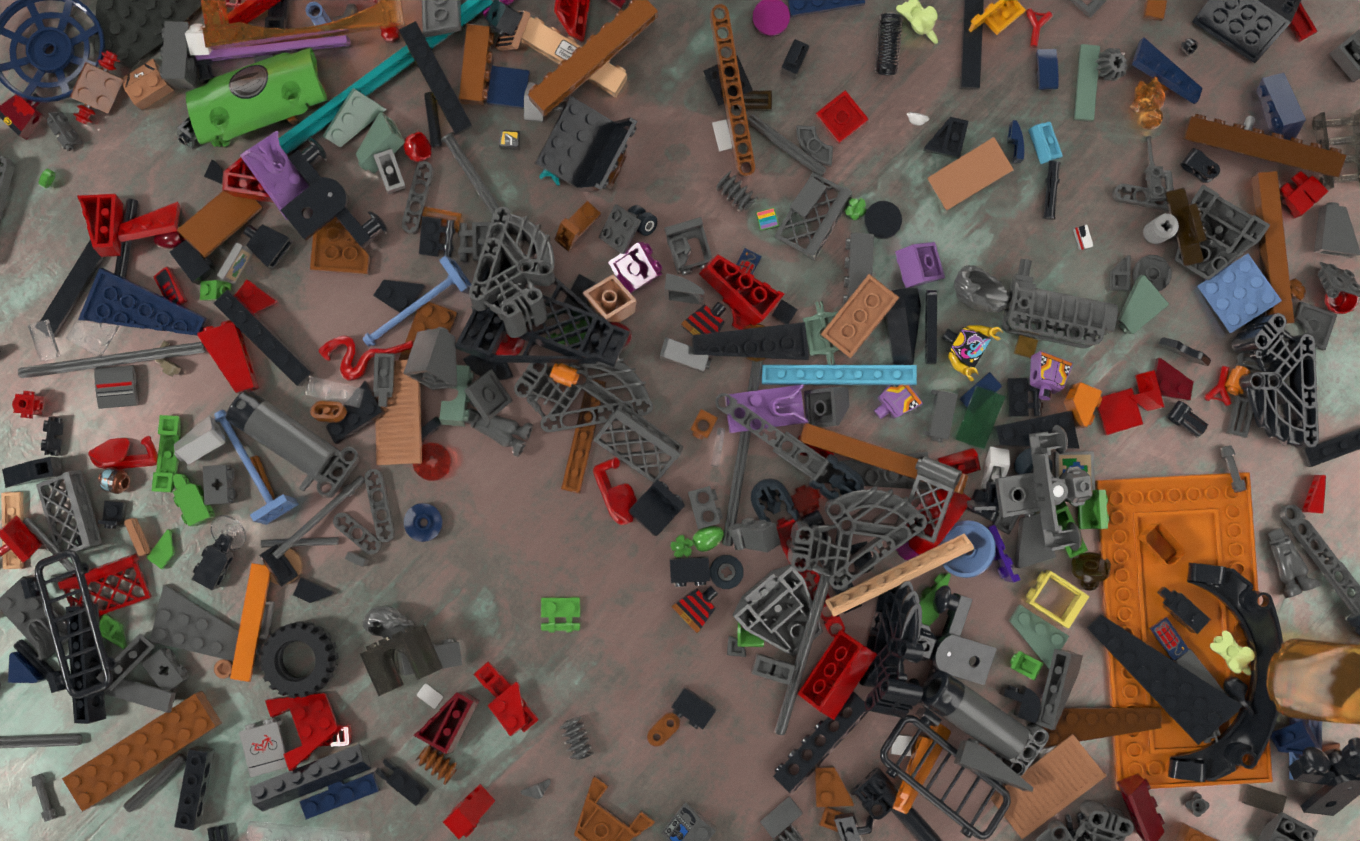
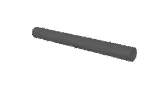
M30 517L23 521L53 555L61 552ZM67 558L59 561L68 572L74 570L73 564Z
M339 537L302 538L292 547L339 545ZM288 539L261 540V548L272 547L276 544L280 547Z

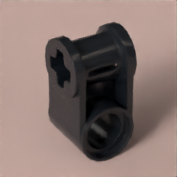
M1192 148L1180 163L1185 171L1191 173L1203 183L1211 182L1220 173L1219 165L1196 148Z

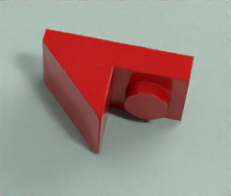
M1155 370L1135 375L1140 394L1132 395L1131 398L1147 411L1165 407Z

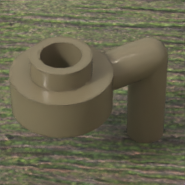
M164 340L160 347L170 346L171 343ZM165 358L155 359V362L163 368L162 372L169 376L178 375L182 369L179 365Z

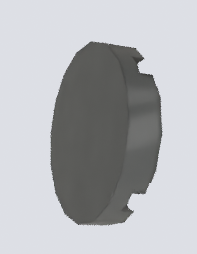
M1148 255L1135 263L1132 270V278L1135 283L1137 277L1145 275L1154 287L1161 291L1169 285L1172 278V270L1163 257Z

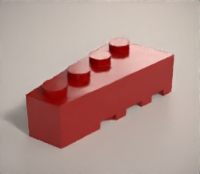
M719 254L712 258L699 272V275L753 326L762 322L785 295L783 292L771 288V285L766 282L763 283L757 280L751 273L739 269V266Z

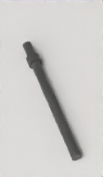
M360 475L350 485L344 486L341 493L272 554L277 559L280 558L345 498L351 497L355 493L354 490L365 479Z

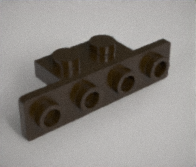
M1185 188L1166 192L1165 195L1170 214L1177 219L1179 225L1176 237L1184 266L1203 262L1199 243L1206 241L1207 233L1205 227L1202 226L1200 208L1197 207V203L1189 205Z

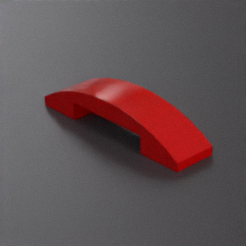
M489 661L473 674L495 698L511 686L508 680ZM521 697L527 725L521 730L525 732L539 719Z

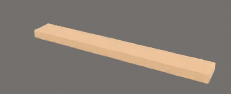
M962 534L825 601L833 617L901 585L903 582L909 581L973 550V544L965 534Z

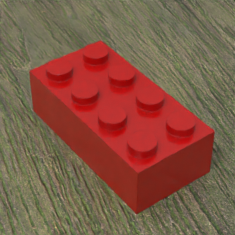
M839 630L798 692V695L818 711L834 720L877 654L847 633Z

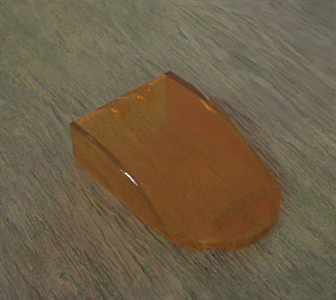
M1300 638L1290 639L1281 644L1282 648L1280 651L1272 656L1267 673L1268 694L1270 700L1274 701L1277 706L1276 710L1284 716L1296 719L1360 725V644Z

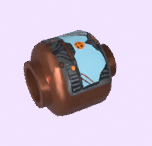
M113 467L106 468L100 473L98 478L101 489L114 494L122 493L130 484L127 472Z

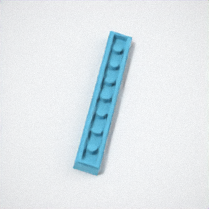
M762 365V385H917V365Z

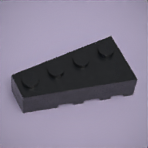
M1072 411L991 427L995 446L1030 447L1029 434L1038 432L1052 433L1053 427L1059 425L1067 434V449H1080Z

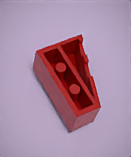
M479 784L451 810L443 823L458 840L462 836L467 838L477 827V824L480 822L479 819L496 800Z

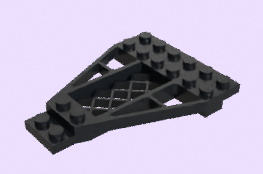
M505 257L503 258L499 274L512 267ZM555 277L554 284L557 287L552 297L543 295L545 307H549L552 311L547 314V319L554 317L557 324L546 327L544 322L542 323L543 329L535 332L532 329L530 332L527 331V333L518 337L529 342L523 355H495L504 336L507 335L504 321L499 318L498 314L490 310V307L483 311L473 310L455 347L458 350L489 362L597 364L599 361L615 367L628 340L630 331L614 326L605 318L600 317ZM560 291L564 292L581 309L556 300ZM498 300L492 303V305L495 304L500 307ZM564 313L569 316V319L563 322H559L557 318L558 315ZM586 321L587 326L577 329L575 322ZM572 324L574 331L564 334L562 327ZM559 329L562 335L551 338L549 332ZM587 332L582 341L580 334ZM546 333L548 339H547V338H544V337H542V336H540V335ZM577 335L579 342L569 345L567 339ZM564 340L566 346L557 342ZM534 345H539L565 356L529 355Z

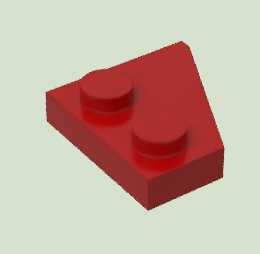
M246 279L236 293L255 314L278 302L248 279Z
M515 682L487 705L509 736H513L527 725L519 682Z

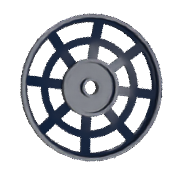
M17 0L0 14V35L11 39L9 49L11 61L0 64V82L12 93L34 102H54L69 98L73 89H69L68 83L79 76L85 62L99 68L101 67L98 60H103L104 56L101 52L105 51V39L97 17L79 0H53L65 2L63 12H44L40 14L34 3L48 0ZM73 5L86 13L93 21L94 26L85 31L78 21L70 17ZM27 6L32 17L24 21L15 32L4 28L14 14ZM60 19L57 28L45 27L42 20ZM35 23L38 30L29 38L22 36L24 31ZM70 23L76 27L80 34L70 39L65 33L67 24ZM98 33L100 39L99 56L97 62L88 60L90 54L88 38ZM81 42H84L83 58L74 56V46ZM18 43L26 46L27 57L17 59ZM54 46V51L51 54H46V49ZM70 63L79 65L74 73L67 78L65 77L63 69ZM32 64L38 69L33 79L22 71V66ZM14 69L29 85L24 92H21L10 84L2 72ZM45 73H56L57 82H41ZM37 87H61L62 91L61 95L54 97L31 96Z

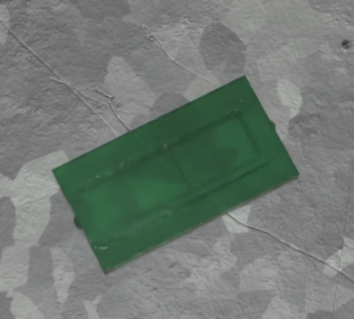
M976 386L955 439L968 445L985 449L1006 396Z

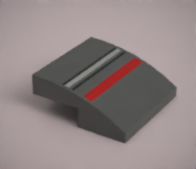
M134 365L94 369L98 409L137 406L139 404L135 387L137 378Z

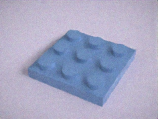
M1246 254L1218 272L1211 279L1197 286L1230 334L1282 301L1249 254Z

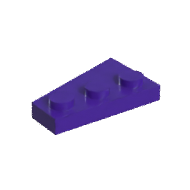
M986 526L995 540L996 553L994 561L998 562L999 568L997 570L1000 578L1012 583L1021 580L1019 575H1014L1011 569L1013 568L1011 558L1003 552L1005 545L996 526Z

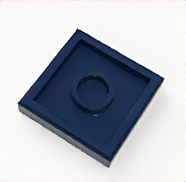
M492 66L487 104L524 109V95L529 82L530 71Z

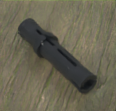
M1049 161L1048 175L1045 178L1047 185L1043 219L1055 220L1058 184L1061 182V179H1059L1061 162Z

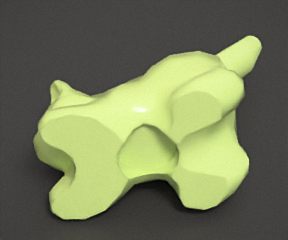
M909 0L896 7V10L903 15V18H906L911 23L913 30L917 34H926L933 43H938L937 36L932 30L938 18V14L933 7L928 6L924 9L919 0Z
M1227 630L1222 632V636H1216L1213 640L1214 643L1210 644V648L1225 659L1228 668L1234 673H1241L1243 671L1245 674L1251 675L1248 664L1254 660L1255 654L1253 650L1246 646H1239Z

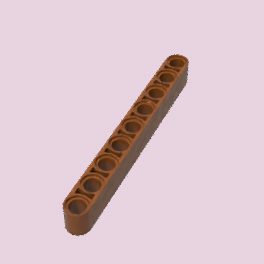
M718 4L710 12L712 35L735 167L740 176L747 177L755 171L750 132L729 11L725 5ZM721 10L724 17L722 19L716 18L714 11ZM719 29H723L727 32L726 38H720L718 36ZM723 48L730 51L729 58L722 56L721 50ZM725 68H731L733 70V77H727L725 75ZM729 87L736 88V96L728 94ZM732 106H738L740 108V114L738 116L732 114ZM736 125L743 127L744 132L742 135L735 133L734 128ZM739 144H744L747 147L745 154L739 153ZM742 163L749 164L750 171L748 173H744L741 170Z
M804 424L799 440L805 444L909 478L916 479L918 470L915 467L919 459L811 424ZM961 473L954 492L963 494L968 475Z

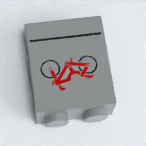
M275 718L264 720V724L258 726L256 723L245 725L244 730L239 732L250 778L288 768L283 755L286 752L279 725L283 723L282 719L276 721Z

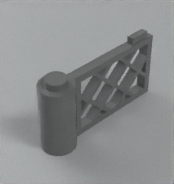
M924 456L923 459L919 458L915 467L918 470L917 477L908 502L912 504L913 500L920 498L924 508L918 511H926L930 520L927 524H932L934 533L932 536L927 535L923 529L916 536L935 543L962 471ZM921 480L928 483L930 491L921 493L919 489ZM938 489L948 491L946 499L939 501L935 491ZM932 492L936 503L927 506L923 496ZM938 505L941 514L933 519L929 508ZM915 517L914 519H915V521H916V523H917V525H918V524H919V521H918L919 519H918L917 517Z

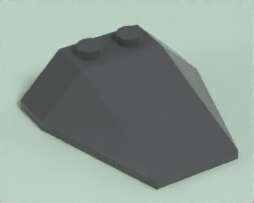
M790 564L770 571L741 597L733 617L746 631L795 657L798 654L813 602L804 578ZM820 621L814 639L823 632Z

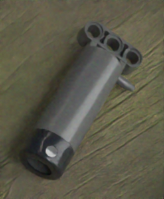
M250 389L242 391L227 410L226 420L307 475L299 487L302 491H305L315 480L318 482L317 491L323 498H332L359 463V455L354 448L346 447L340 451ZM349 453L355 454V458L352 461H346L345 456ZM336 469H343V474L340 477L333 476ZM330 484L332 486L331 490L327 493L322 492V487Z
M945 671L934 673L923 686L921 701L925 706L995 752V756L1019 776L1026 772L1049 739L1048 732L1040 725L1031 722L1024 726Z

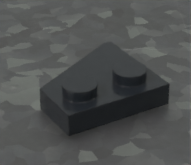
M949 117L934 137L925 145L923 151L959 159L969 121Z
M383 280L373 296L400 313L418 300L426 286L418 283Z

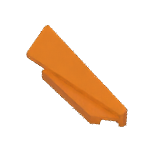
M940 723L939 726H930L932 730L946 741L949 739L951 730ZM929 736L917 738L905 771L910 776L933 742ZM937 743L914 778L922 786L943 750ZM902 780L892 809L907 814L919 792Z

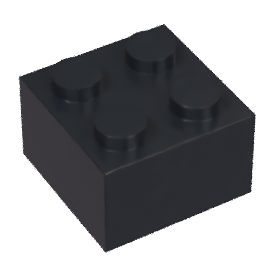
M709 557L670 558L671 583H675V587L687 586V582H694L695 586L706 585V581H710Z

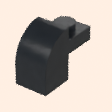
M1008 685V688L1001 687L1000 694L1002 696L1017 701L1013 715L1036 723L1040 712V701L1036 693L1023 685L1020 692L1019 688Z

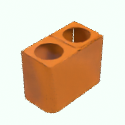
M1151 524L1137 537L1162 565H1174L1185 555V549L1162 524ZM1151 531H1154L1157 535V540L1153 544H1149L1146 541V536ZM1160 545L1169 547L1170 555L1167 558H1162L1157 553V548Z

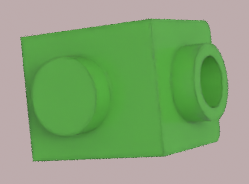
M219 280L201 281L200 300L216 301L226 290L231 291V283Z
M1018 651L1010 661V664H1012L1010 668L1035 681L1044 663Z

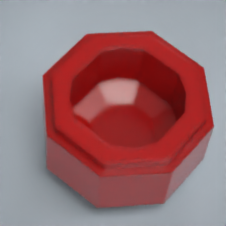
M387 23L381 28V36L387 43H395L400 39V32L395 24Z

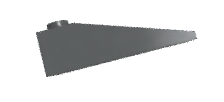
M1054 649L1036 722L1037 725L1055 730L1079 674L1083 655L1067 650Z
M971 738L960 741L954 764L1022 791L1033 792L1034 788L987 748L980 746L979 741Z

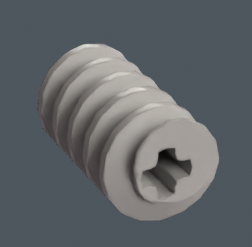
M1171 214L1160 215L1144 227L1143 234L1145 239L1152 244H1160L1177 233L1179 228L1178 221Z

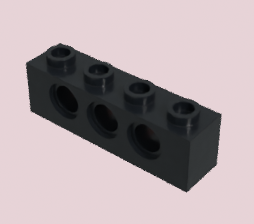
M194 746L188 749L175 828L194 831L201 826L215 751L213 748Z

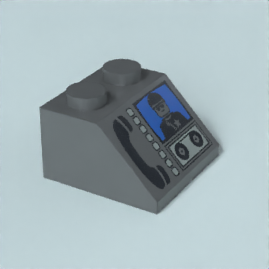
M685 802L661 833L668 841H709L716 832V826Z

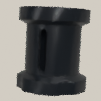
M212 60L196 62V66L199 68L200 77L198 80L200 83H208L210 79L215 77L213 75Z

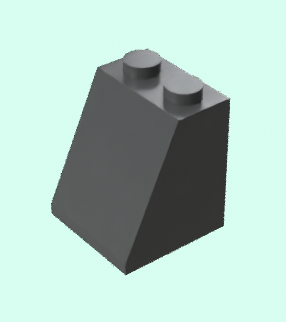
M443 327L417 332L403 374L432 390L456 387L455 336Z

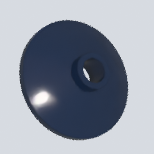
M416 504L405 514V531L416 541H430L441 531L442 516L438 509L430 504ZM422 519L427 520L426 526L421 524Z

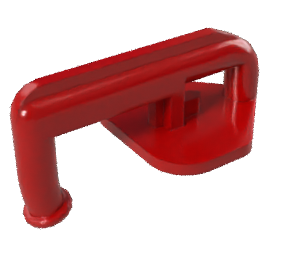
M146 436L141 440V444L145 446L148 454L126 456L130 447V441L127 438L109 439L88 452L91 462L96 467L102 469L108 467L124 469L155 466L158 459L151 436Z
M613 458L596 465L593 468V474L610 516L617 524L626 525L634 520V517L629 513V509L637 502V498L632 487L627 483L612 488L606 470L610 468L617 469L620 465L619 459Z

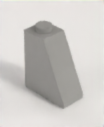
M209 415L174 444L175 456L180 461L184 460L187 464L194 462L226 442L223 428Z

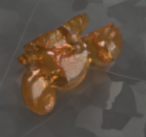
M1154 76L1148 85L1143 81L1139 82L1135 88L1136 98L1131 105V109L1135 113H1139L1143 108H1146L1141 119V126L1147 130H1153L1161 124L1163 113L1159 109L1163 107L1165 102L1164 92L1170 90L1158 81L1157 76Z

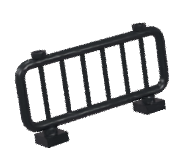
M65 550L40 560L35 566V577L20 580L25 599L41 597L61 669L60 671L46 674L51 693L67 690L71 697L79 699L104 691L110 687L113 679L111 669L115 668L116 661L114 658L107 656L85 578V574L89 572V566L85 562L81 563L80 557L75 551ZM66 558L72 560L74 570L49 580H44L43 568ZM76 573L80 589L50 600L46 585ZM81 592L85 608L55 618L51 603ZM86 611L90 627L60 637L56 622ZM91 630L95 646L66 656L62 641ZM97 649L101 664L71 675L67 659ZM102 668L104 674V681L102 683L80 691L75 689L72 678Z
M919 708L915 714L919 718L913 715H906L904 718H901L880 750V759L888 768L886 773L894 779L899 776L963 827L960 832L966 837L971 838L973 835L979 840L990 838L1011 804L1010 793L1003 787V785L1007 784L974 772L977 778L957 810L954 811L944 801L964 771V767L961 766L941 800L929 791L950 756L956 757L958 751L930 728V726H939L942 719L928 708ZM912 723L919 729L895 764L888 758V751L905 725ZM924 732L933 742L910 776L899 766L920 733ZM937 743L948 753L925 788L914 778ZM980 779H982L992 789L971 823H969L959 813ZM996 790L1002 795L1003 802L987 829L981 832L974 827V824Z

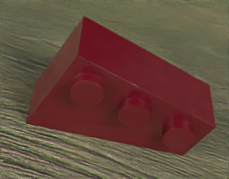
M464 691L456 692L413 736L445 754L453 753L480 700Z

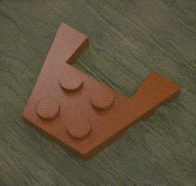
M594 775L574 835L581 841H630L645 829L651 827L655 820L643 811H640L631 825L627 826L597 803L608 788V785Z

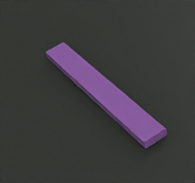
M342 35L212 50L209 55H195V58L198 61H221L293 53L310 47L312 50L350 46L351 43L348 36Z

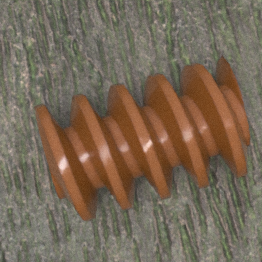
M428 744L416 759H420L418 765L422 766L426 763L425 771L432 768L431 775L439 773L437 780L445 778L443 784L446 785L458 770L455 769L457 762L455 761L450 765V757L444 760L445 753L442 752L437 755L438 749L431 750L432 746Z

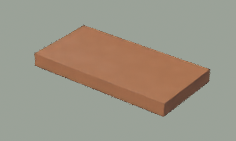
M993 137L928 177V180L946 211L1014 171L997 140Z
M868 274L821 335L849 358H852L898 301L899 297Z

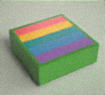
M774 207L755 213L760 231L779 227Z

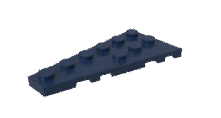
M99 268L78 320L154 329L198 336L197 333L202 331L207 319L104 268Z

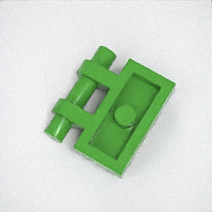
M580 597L541 598V617H549V623H541V631H549V633H555V631H566V633L580 631V623H573V617H580ZM555 617H566V623H555Z

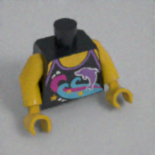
M983 325L962 327L957 334L947 329L942 338L951 343L947 353L953 368L966 375L970 381H974L970 375L972 373L979 375L975 366L991 342L992 338L990 337L992 336L996 341H999L1001 338L995 336L997 332L1003 333V331L999 327L991 328Z

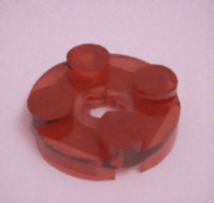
M433 442L422 445V463L413 464V468L421 478L428 481H437L444 478L450 472L452 458L449 451L443 445ZM431 456L437 459L435 467L427 464Z

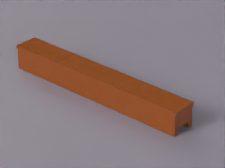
M1277 171L1261 172L1251 178L1255 215L1270 224V227L1259 241L1262 274L1282 300L1267 310L1266 313L1267 315L1281 313L1286 318V324L1294 323Z

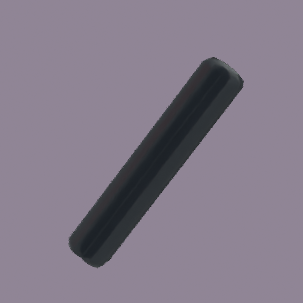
M426 92L424 93L430 145L432 148H438L442 146L437 103L433 93Z
M23 639L18 640L13 645L46 680V674L55 672L44 660L38 659L39 655Z

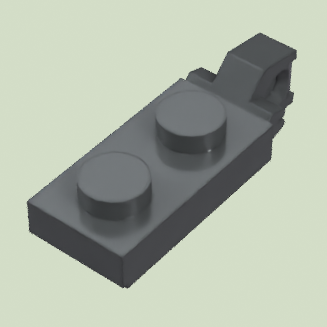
M375 353L373 392L374 397H379V407H387L388 397H392L394 391L395 354Z

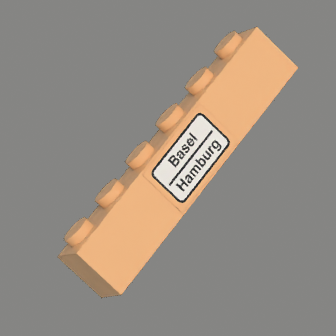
M529 17L520 41L557 64L564 59L568 60L572 56L573 51L581 47L577 45L576 40L569 36L567 38L562 36L561 32L554 27L549 28L545 26V23L537 17L535 19ZM608 61L586 81L616 98L628 79L627 73H625L626 70L621 66H613Z

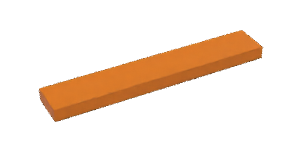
M251 563L230 679L251 682L271 576V572L266 565Z

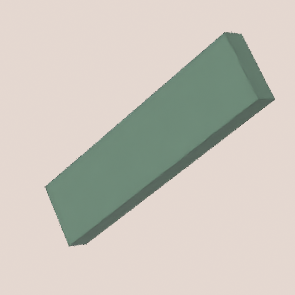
M1080 45L1074 120L1094 121L1098 70H1096L1098 64L1095 61L1099 59L1098 55L1100 54V46Z

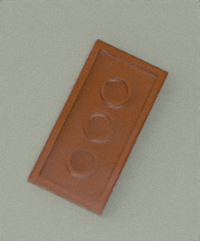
M222 191L179 227L177 231L206 258L261 211L262 206L256 200L234 197Z

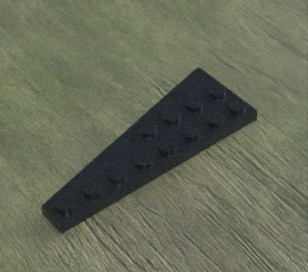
M1100 614L1087 626L1089 631L1198 745L1242 707L1223 692Z

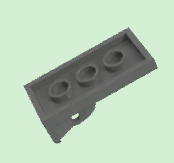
M23 576L0 597V610L37 649L38 659H49L56 651L41 597L25 599L20 580L27 577ZM52 605L55 618L62 616ZM63 619L56 622L60 637L68 635L67 620ZM68 639L63 640L62 645H64L68 641Z

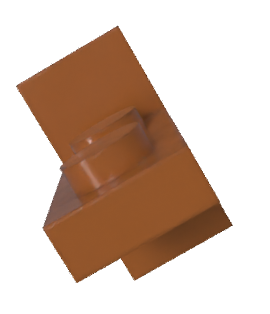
M586 201L569 219L565 218L560 223L554 240L569 252L574 247L576 240L601 216V212Z

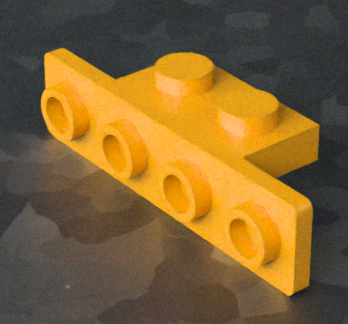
M998 0L995 4L992 2L985 8V12L982 15L977 14L970 21L972 24L969 31L973 32L985 22L998 35L1024 14L1026 9L1017 0Z

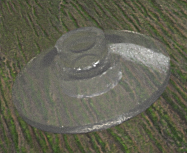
M221 515L212 521L210 529L215 541L220 534L225 533L234 538L230 550L240 549L245 544L246 532L238 520L231 516Z

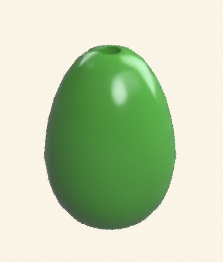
M709 526L698 530L692 540L698 551L705 552L713 549L721 542L724 532L719 526Z

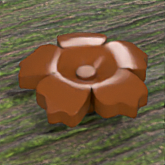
M1296 278L1290 280L1291 297L1296 296V299H1299V301L1304 299V294H1306L1305 287Z

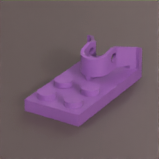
M275 131L250 149H247L240 156L278 209L281 210L309 186L279 145V132Z
M803 384L729 394L737 400V403L743 404L774 427L808 423V419L804 416L801 389L804 387ZM725 396V403L727 407L730 403V400L728 397ZM741 407L736 408L734 411L735 417L738 419L743 418L745 410ZM730 413L727 415L729 433L749 431L732 419ZM753 419L750 422L751 428L754 430L759 429L761 421Z

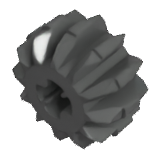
M1108 48L1098 55L1099 59L1095 61L1098 64L1096 70L1100 71L1099 76H1104V80L1116 81L1126 74L1125 70L1129 68L1126 65L1128 59L1124 58L1125 53L1120 52V48Z

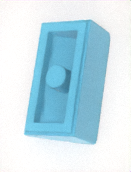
M1051 122L1037 124L1028 130L1040 164L1063 157Z

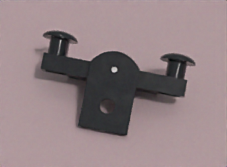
M307 138L311 145L304 151L300 152L297 150L288 157L310 186L280 211L305 241L335 217L338 218L363 249L373 242V238L382 231L387 234V227L380 216L371 211H368V214L372 218L361 226L347 209L348 196L343 186L334 179L321 177L315 170L313 165L322 158L327 161L326 151L320 143L312 138ZM308 208L312 209L313 215L310 218H304L303 212Z

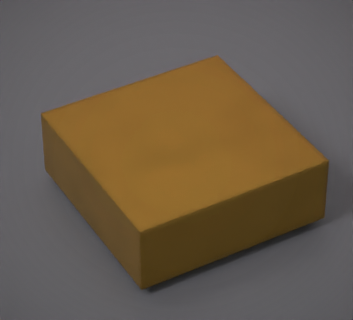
M1019 335L1014 354L1031 359V356L1035 354L1038 340Z

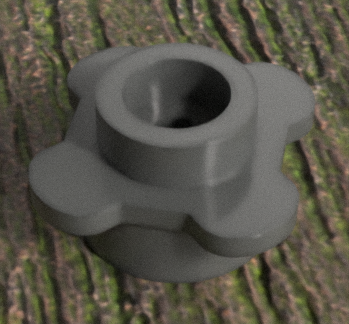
M1195 793L1194 797L1186 802V807L1191 809L1196 817H1200L1210 806L1207 801L1202 799V795L1199 793Z

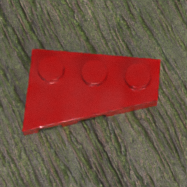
M178 201L120 224L118 232L120 242L176 232L181 208Z

